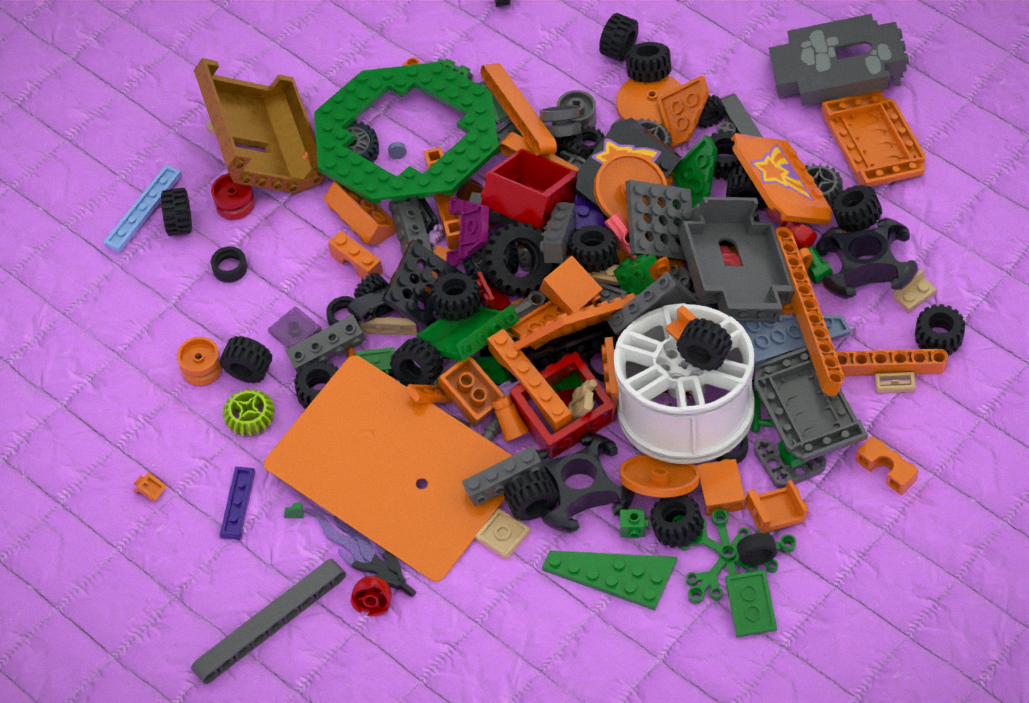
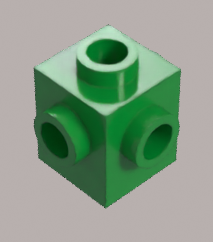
M631 508L629 510H620V537H630L633 539L645 537V529H649L648 517H644V509Z

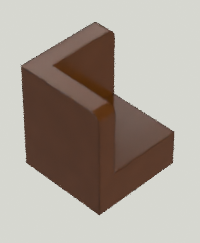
M469 178L459 188L456 196L460 200L469 201L471 193H481L484 186Z

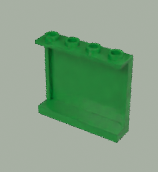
M512 304L502 311L480 306L478 312L474 313L472 317H467L466 320L461 319L455 322V320L447 321V319L439 318L416 336L417 339L423 338L425 342L428 340L432 346L435 345L437 352H440L442 357L464 362L486 346L489 337L502 329L508 330L519 322V318Z

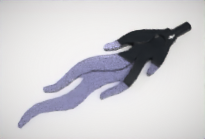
M304 509L305 513L318 520L327 539L341 545L351 553L353 558L343 549H338V554L350 567L365 572V577L377 576L384 579L391 588L401 589L411 598L415 596L416 591L406 583L400 564L394 555L376 544L378 553L385 561L381 560L366 536L340 521L336 516H333L336 527L351 537L336 531L327 518L317 510Z

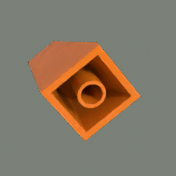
M570 256L543 279L539 290L560 309L570 315V312L577 309L583 311L590 303L595 304L601 298L600 294L603 289L573 256Z

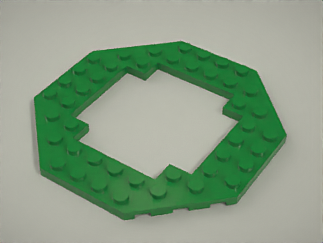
M438 62L362 70L314 111L318 171L373 204L381 203V200L392 199V202L407 200V197L418 196V199L433 197V194L444 193V196L452 195L499 152L491 91ZM413 88H416L465 115L457 122V128L467 134L424 173L408 166L401 174L395 176L346 148L355 140V136L345 129L388 91L403 98Z

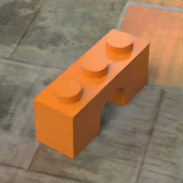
M340 231L328 242L330 255L343 265L349 261L356 269V273L360 278L365 280L366 276H370L372 273L383 274L381 260L344 232Z
M871 436L857 450L855 461L868 471L872 472L878 466H886L891 470L887 475L886 484L901 496L917 481L919 470L916 466L904 460L898 452L889 449L882 440H877Z

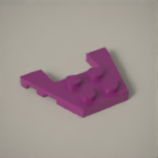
M451 197L449 200V214H461L459 249L448 251L446 262L456 268L482 248L488 240L489 206Z

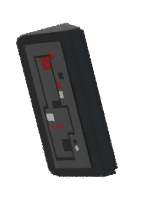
M416 196L428 234L438 224V220L426 199H418V196Z

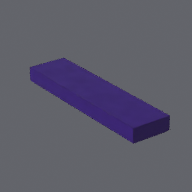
M235 466L220 538L240 540L255 476V468Z

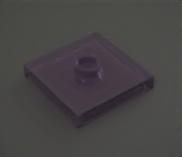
M296 306L268 328V332L287 348L322 331L320 325Z

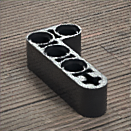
M410 276V281L416 284L415 278ZM388 286L354 299L348 306V312L353 314L360 322L365 323L395 311V309L381 301ZM403 290V296L409 299L408 293Z

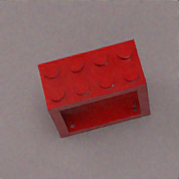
M521 148L486 173L484 181H486L485 187L481 192V204L489 206V209L519 222L529 223L534 228L542 229L547 225L548 220H551V211H554L556 203H573L575 196L573 191L576 184L575 174L577 171L544 157L536 156L534 153Z
M577 352L566 354L561 358V361L548 365L540 374L551 387L573 373L578 376L582 383L592 379L595 380L597 385L592 392L593 398L599 407L552 435L548 432L527 401L532 398L521 383L516 384L510 391L512 403L515 404L522 420L529 429V433L541 449H546L548 459H553L578 444L583 434L588 432L596 433L615 421V404Z

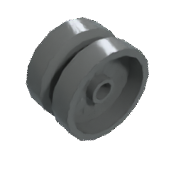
M571 90L559 97L557 106H579L580 116L573 120L581 122V127H584V129H587V126H590V129L593 126L595 127L596 101L592 95L581 90Z
M554 106L540 110V119L543 122H549L544 125L553 137H564L581 133V122L573 120L580 116L579 106Z

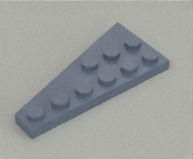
M780 315L777 321H738L752 342L754 365L807 347L797 318L792 315ZM822 315L831 341L848 336L851 333V329L842 315Z

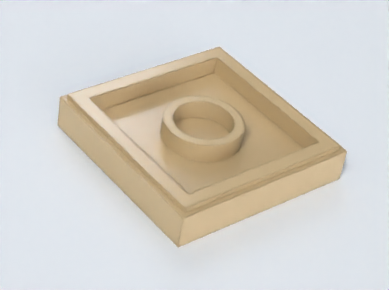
M498 508L475 535V540L507 560L530 534L531 528Z

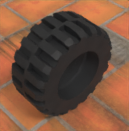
M523 222L511 223L496 230L488 237V241L482 247L484 251L480 253V259H483V263L480 266L481 270L485 269L486 274L483 275L486 280L489 279L491 281L489 285L492 288L497 287L499 293H507L508 296L512 297L530 294L540 289L543 279L554 271L555 266L552 263H545L544 254L540 251V242L544 240L540 228L534 229L533 225L529 223L525 225ZM517 242L529 250L532 257V268L526 276L517 277L507 270L503 261V253L508 244Z

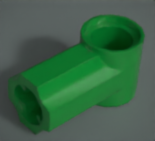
M809 247L808 249L813 256V260L808 273L811 281L816 284L821 282L825 275H833L829 263L822 260L816 249Z

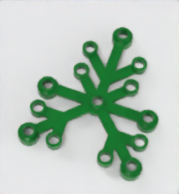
M717 509L712 514V522L718 527L722 545L708 537L706 519L702 517L704 529H702L701 536H697L698 539L695 542L691 541L690 545L679 548L682 551H687L690 546L704 544L718 553L719 560L710 571L690 572L686 575V583L692 586L688 590V599L693 604H699L704 600V592L709 586L711 587L710 597L712 600L718 601L722 598V589L719 587L717 575L725 565L729 575L737 574L735 563L746 569V573L753 572L749 568H755V571H758V565L751 566L741 563L736 547L742 538L750 535L749 529L745 527L740 528L738 535L730 544L726 529L728 513L723 509ZM676 516L673 519V522H678L682 520L685 516ZM790 534L783 535L779 542H775L777 550L792 552L796 547L795 537ZM774 559L763 564L769 573H775L778 570V562ZM773 564L776 567L770 568L769 565ZM694 577L696 580L690 581L689 578ZM714 592L720 593L717 596L713 595Z

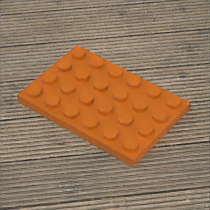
M634 293L624 296L623 300L621 297L611 300L610 303L608 301L599 303L596 308L594 305L584 308L583 311L581 309L569 313V316L567 313L561 314L556 317V321L553 319L545 322L544 327L539 326L532 329V334L528 332L519 336L520 340L513 343L516 350H520L607 321L636 296Z

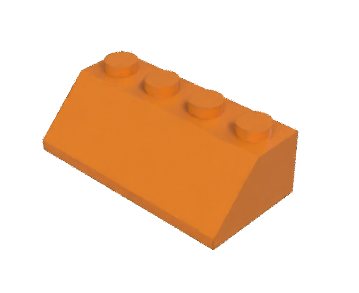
M335 181L332 183L323 199L328 203V207L336 211L339 218L346 222L350 229L361 237L362 242L367 245H379L397 233L396 227L393 225V219L377 203H371Z

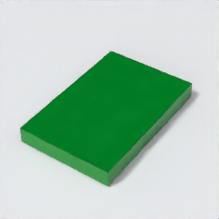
M766 570L725 576L736 637L777 631Z

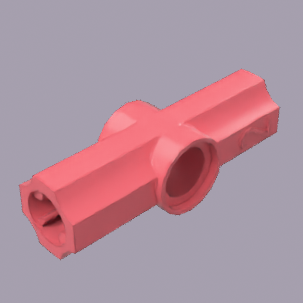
M617 212L604 223L609 230L614 232L618 246L625 250L631 259H635L637 255H631L630 244L625 240V236L629 237V226Z

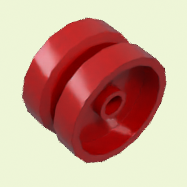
M229 173L220 176L212 184V197L217 213L221 217L228 220H237L244 218L254 209L255 198L251 186L234 183Z

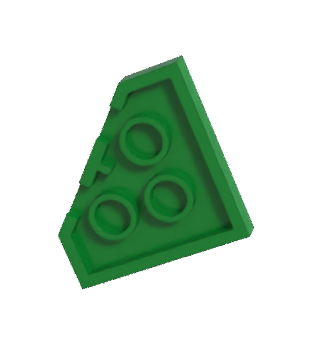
M704 135L672 170L673 179L677 186L691 190L692 208L696 204H700L703 197H710L717 148L710 136Z

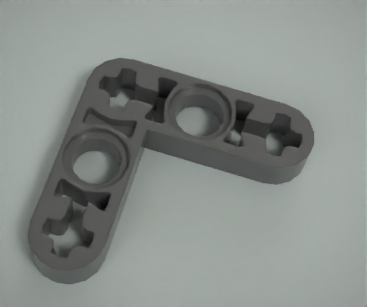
M759 439L755 443L754 453L773 485L778 489L786 487L789 480H792L794 485L823 473L826 468L824 456L814 458L795 468H791L789 465L785 466L769 440ZM761 446H762L763 448H767L766 453L764 452L763 449H760ZM773 460L778 465L776 467H769L767 463ZM802 468L805 473L797 475L794 473V470ZM779 471H780V476H781V478H782V479H785L784 482H783L782 480H778V479H779V474H778Z

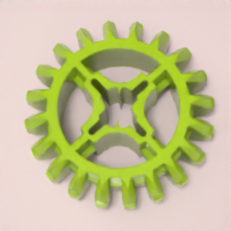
M246 387L243 392L239 389L238 394L232 393V398H227V404H224V411L222 413L224 423L228 426V429L230 431L233 430L236 435L241 433L243 437L246 434L252 437V433L259 435L260 430L266 432V426H271V421L274 420L275 414L273 400L270 399L267 393L264 394L262 389L257 392L255 387L251 391ZM259 406L264 408L262 413L259 412ZM235 412L239 413L238 419L234 417Z

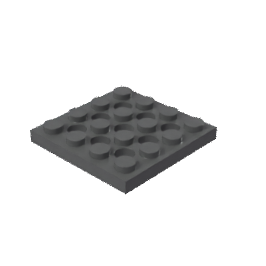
M635 180L626 181L631 255L639 256L646 254L647 256L654 254L659 259L666 256L668 260L687 262L678 233L683 221H692L691 190ZM642 197L645 198L647 205L642 202ZM657 199L661 202L662 208H661V206L657 203ZM672 202L676 204L677 210L673 207ZM644 215L647 217L648 223L643 219ZM659 218L662 219V221H663V226H662V224L659 222ZM674 220L677 221L678 227L674 224ZM645 233L649 236V241L645 238ZM660 236L664 238L665 243L660 240ZM675 238L679 240L680 246L676 243Z

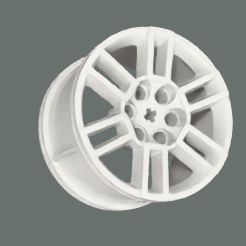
M681 303L665 305L662 308L650 311L633 321L622 332L614 351V369L619 391L617 412L622 432L632 445L644 454L661 461L676 464H693L720 457L731 451L744 439L751 428L754 418V394L752 390L754 349L748 334L738 321L709 307ZM680 306L686 307L698 319L705 318L720 324L730 334L733 343L731 345L732 348L723 365L717 370H700L681 358L680 353L677 351V341L665 330L667 325L677 320V308ZM706 384L730 390L723 397L707 404L703 395L706 391ZM668 389L669 395L672 398H676L677 407L658 404L651 401V399ZM687 391L693 395L695 406L687 405Z

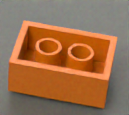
M469 357L464 362L459 361L439 376L437 383L474 428L494 413L495 409L492 402L505 396L472 357Z

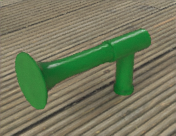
M755 378L752 379V386H753V388H754ZM755 388L754 418L751 432L758 433L760 432V426L774 427L771 420L761 419V400Z

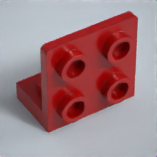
M481 271L477 272L480 299L485 304L483 307L502 311L511 305L506 293L501 294L498 292L497 287L492 288L490 285H487Z

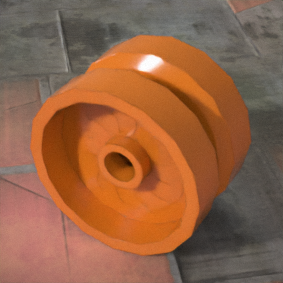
M193 337L187 339L177 351L178 364L183 379L189 384L205 386L219 378L222 367L219 363L220 353L215 342L206 337Z

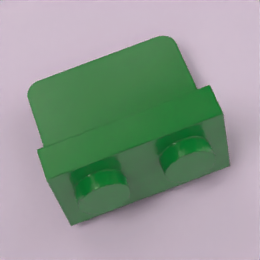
M641 254L635 259L629 257L620 262V265L613 272L622 290L627 291L628 294L634 293L636 296L654 282L649 272V268L657 261L654 254L647 256L646 254Z

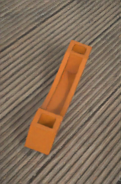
M442 147L424 151L427 170L444 155ZM434 194L448 248H459L460 214H449V200L451 197L454 198V195Z
M504 329L500 330L488 338V349L491 354L522 384L540 410L545 421L555 433L571 424L572 412L521 349H515L513 344L515 342Z

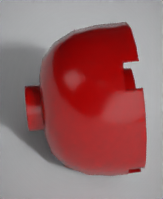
M783 221L781 227L791 230L798 250L812 247L818 236L814 230L802 223L798 225L792 221Z
M366 576L354 585L350 601L352 607L357 612H368L367 616H380L388 611L391 605L392 592L389 584L384 579L377 576Z

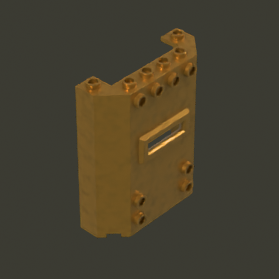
M202 58L195 67L194 73L226 167L233 182L293 194L320 185L326 176L318 171L316 138L294 78L278 74L272 84L267 86L214 75L219 68L218 61ZM235 144L265 149L266 152L236 147ZM307 152L308 158L304 161L302 155Z

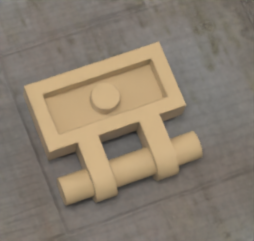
M588 380L574 390L572 394L573 400L568 405V409L572 412V422L592 410L594 406L592 391L597 385L595 380Z

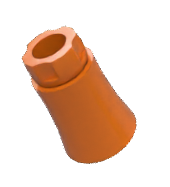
M509 395L500 397L492 402L504 441H510L529 431Z

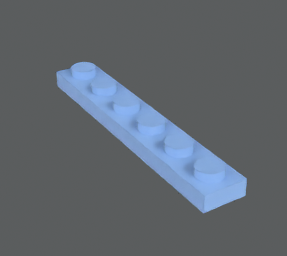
M166 164L103 241L104 246L120 253L159 205L162 190L171 189L182 176L181 171Z

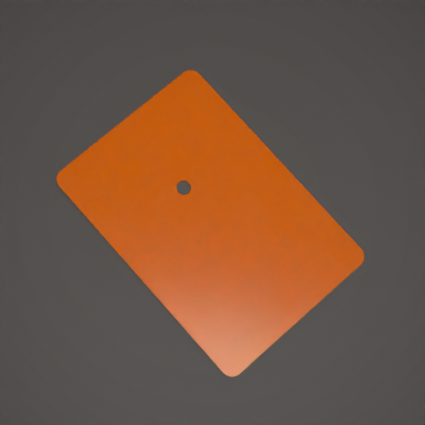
M356 355L350 356L264 460V467L267 471L431 581H441L475 539V535L505 500L504 493L474 507L462 481L512 455L434 404L416 403L405 390L406 386L363 358ZM363 430H374L373 439L363 436ZM425 479L428 483L427 487L424 489L417 488V480Z

